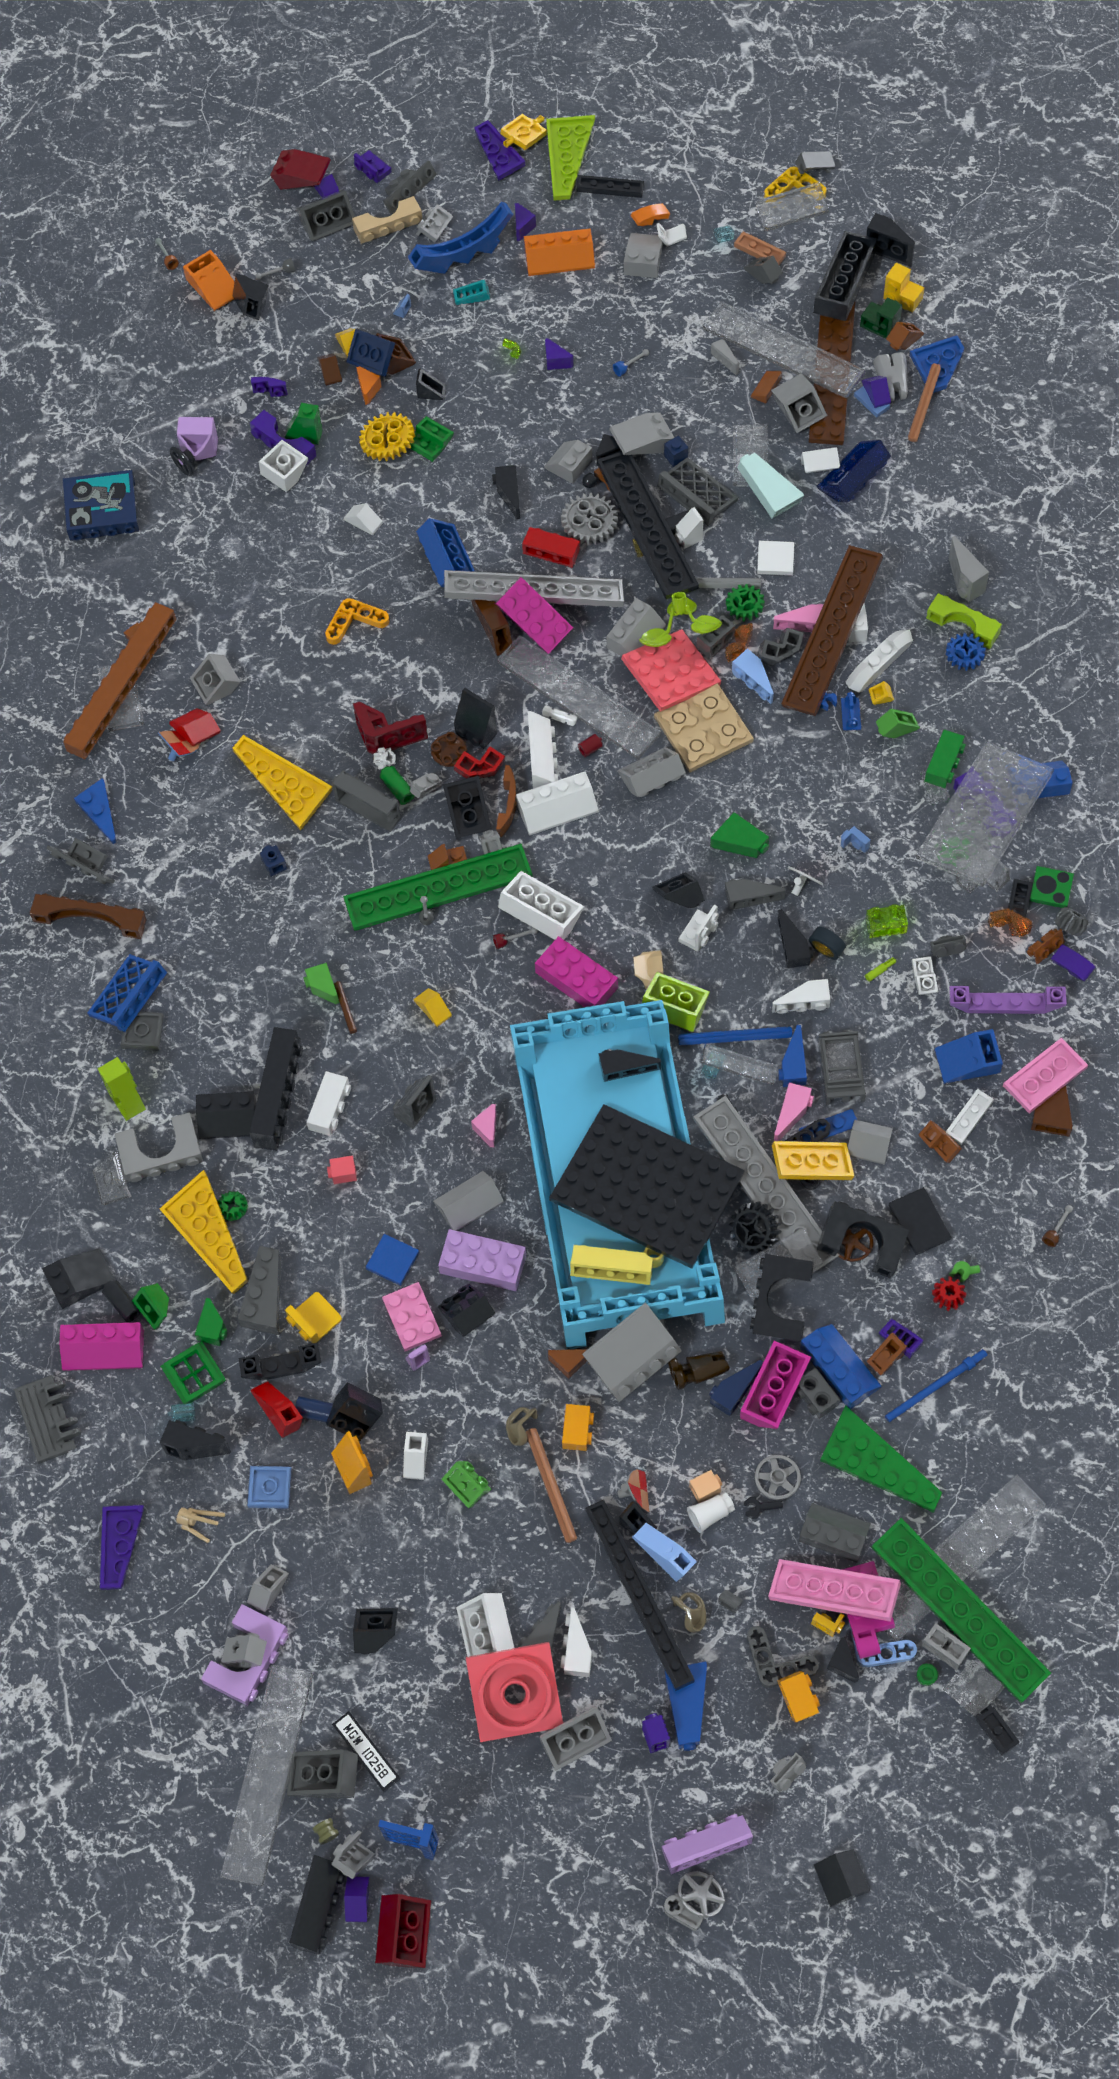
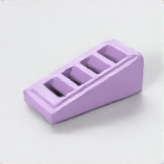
M425 1344L409 1353L406 1357V1361L413 1371L430 1361Z

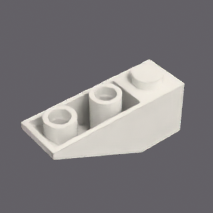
M828 979L807 981L775 1000L772 1005V1013L804 1012L810 1009L820 1011L829 1008L830 993Z
M571 1607V1614L567 1613L565 1626H569L568 1634H564L563 1647L567 1648L566 1655L561 1657V1668H564L565 1675L590 1677L592 1652L575 1608Z

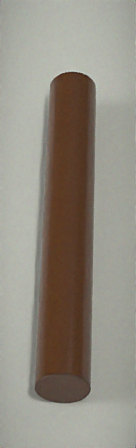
M337 981L334 983V987L349 1032L354 1034L357 1032L341 982Z

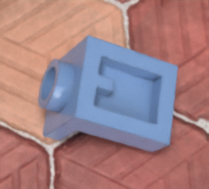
M855 826L850 830H846L841 835L842 848H845L850 842L856 849H860L864 853L870 848V839Z

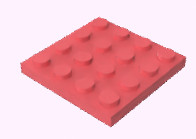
M682 629L670 634L672 639L666 645L660 647L644 645L623 654L621 658L660 712L694 697L717 683L719 686L721 684L719 677Z

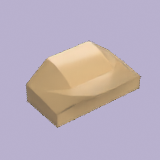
M661 950L642 952L641 955L633 957L635 976L644 983L645 989H648L656 972L663 974Z

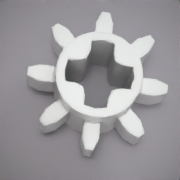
M378 748V753L373 754L374 763L378 766L379 770L396 764V755L391 751V748Z

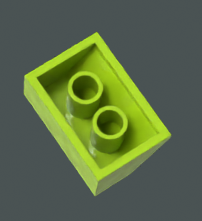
M656 972L643 996L642 1003L662 1000L668 1022L694 1032L710 991Z

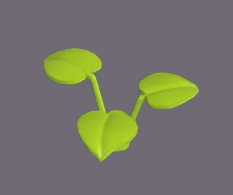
M676 592L672 594V602L667 608V613L670 615L667 630L665 631L660 628L648 630L639 641L651 647H660L669 643L672 639L669 633L673 616L689 614L691 621L694 622L691 624V629L700 634L721 627L722 622L708 615H702L695 619L692 613L697 609L696 603L687 598L684 592Z

